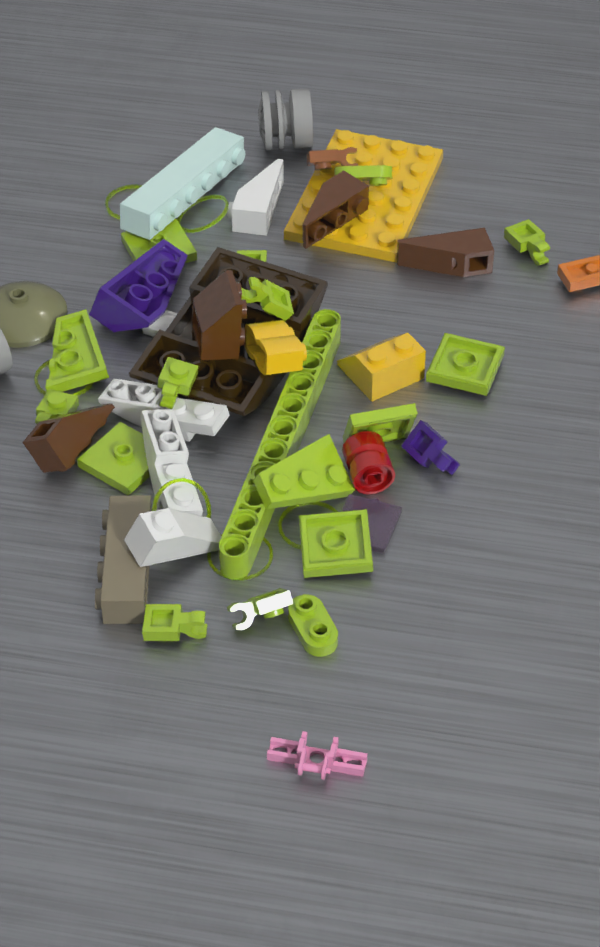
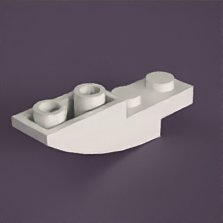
M113 379L98 398L101 405L113 404L115 407L112 410L113 413L142 427V410L169 409L160 406L163 394H161L162 389L158 388L157 385L122 379ZM177 398L173 407L183 438L189 442L196 433L215 436L230 416L227 405Z
M174 409L142 410L141 422L144 446L158 508H170L202 516L203 508L187 465L189 452Z

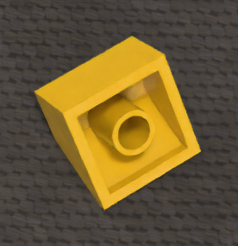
M407 332L390 337L337 360V365L366 397L373 402L424 379L426 350Z

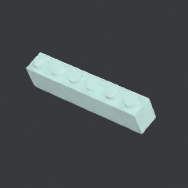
M217 127L213 128L120 203V229L148 240L152 239L188 207L196 203L207 191H210L213 186L225 178L232 170L243 163L245 158L244 137Z

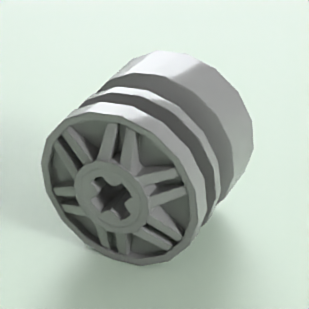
M309 88L291 89L289 102L283 103L280 90H275V103H270L269 91H261L258 119L259 132L265 150H272V137L278 138L279 150L284 149L286 136H291L294 149L312 148L313 120Z

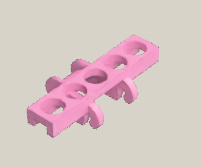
M302 731L299 741L271 737L270 747L267 751V760L295 765L294 768H298L299 776L302 775L303 771L320 773L321 779L325 780L326 774H330L332 771L364 777L368 753L338 748L339 737H333L330 750L306 746L308 732ZM276 748H285L287 753L274 750ZM314 754H320L324 757V760L320 763H315L310 760V757ZM336 757L342 759L343 762L335 761ZM356 760L359 761L361 765L349 764L348 762Z

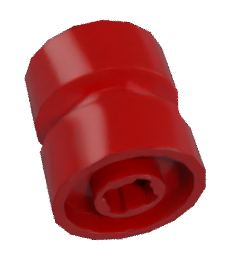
M362 431L352 435L345 441L342 453L350 470L349 473L354 488L359 493L367 495L382 492L390 487L394 482L395 472L383 438L376 432Z

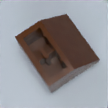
M232 270L223 272L193 298L192 329L201 361L239 359L240 346L245 345L244 327H241V321L247 318L246 300H241V283H236Z

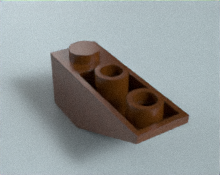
M344 170L324 182L303 222V247L307 249L368 210L369 186Z
M485 227L398 240V266L460 277L493 272L494 248Z
M113 404L89 407L40 421L22 443L43 473L53 471L64 472L75 464V458L82 449L91 443L92 436L99 428L105 425L107 417L115 407Z

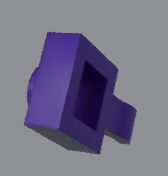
M422 420L418 422L401 445L416 461L427 468L433 462L441 471L444 472L446 470L453 475L460 466L457 460L442 450L448 441Z

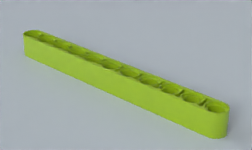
M320 310L314 314L303 340L307 350V358L303 362V369L289 373L220 539V571L225 578L230 580L243 579L250 573L275 508L265 509L253 480L260 472L299 450L341 341V317L334 310Z

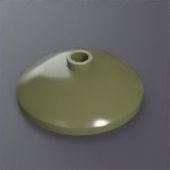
M17 281L0 286V329L9 347H29L51 339L54 336L56 318L68 315L65 299L50 286L33 281Z

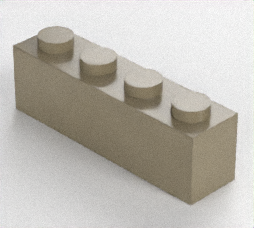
M151 495L110 496L109 509L102 511V528L107 530L106 535L100 536V556H104V561H99L97 566L98 583H102V588L95 589V609L102 610L103 624H143L145 607L148 601L150 565L140 567L124 539L138 515L152 511Z

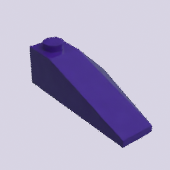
M163 239L99 288L89 315L113 332L149 327L165 313L188 255Z

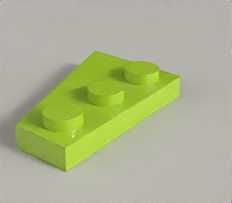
M87 310L56 318L52 343L54 349L52 358L49 361L50 374L49 379H46V392L48 389L64 392L109 378Z
M330 434L265 469L253 480L266 510L349 497L355 491Z

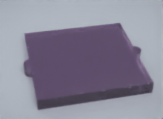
M349 494L342 511L367 509L371 551L385 554L402 513V507L380 502L378 498L372 500Z

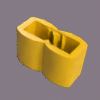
M278 320L245 325L244 347L249 357L255 360L258 369L263 375L300 371L303 369V362L307 358L306 346L303 342H300L295 336L292 327H289L285 321Z

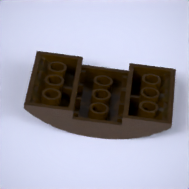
M217 247L190 285V297L166 331L159 329L130 370L129 376L148 384L157 385L158 378L168 357L198 365L197 377L189 396L186 397L202 402L227 405L228 411L245 416L258 408L272 394L287 372L263 375L258 369L255 360L249 357L244 346H240L239 359L201 361L192 329L193 298L226 270L233 271L236 283L240 282L241 287L245 290H251L248 281L250 277L259 279L261 283L266 279L289 291L294 314L285 322L289 327H292L295 336L300 342H303L314 314L319 311L328 282ZM260 302L247 303V318L242 319L241 327H244L245 330L246 324L283 319L267 314L262 309Z

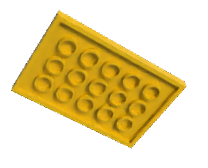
M336 129L326 150H344L348 147L357 148L356 153L347 154L346 160L348 163H358V166H392L393 179L387 180V185L371 186L369 181H362L369 186L368 210L312 246L397 263L398 240L406 239L410 234L443 160V149ZM339 163L332 164V169L314 171L284 229V240L303 243V222L322 184L335 176L334 168L340 167Z

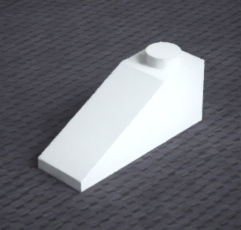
M283 159L275 160L237 191L234 202H229L227 217L232 220V232L267 236L284 183Z
M166 508L139 514L124 540L138 565L144 567L218 551L222 536L211 518Z

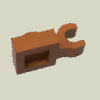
M348 147L344 150L309 151L307 153V166H314L315 170L332 169V164L339 163L341 166H358V163L350 164L346 160L347 154L356 153L357 148Z

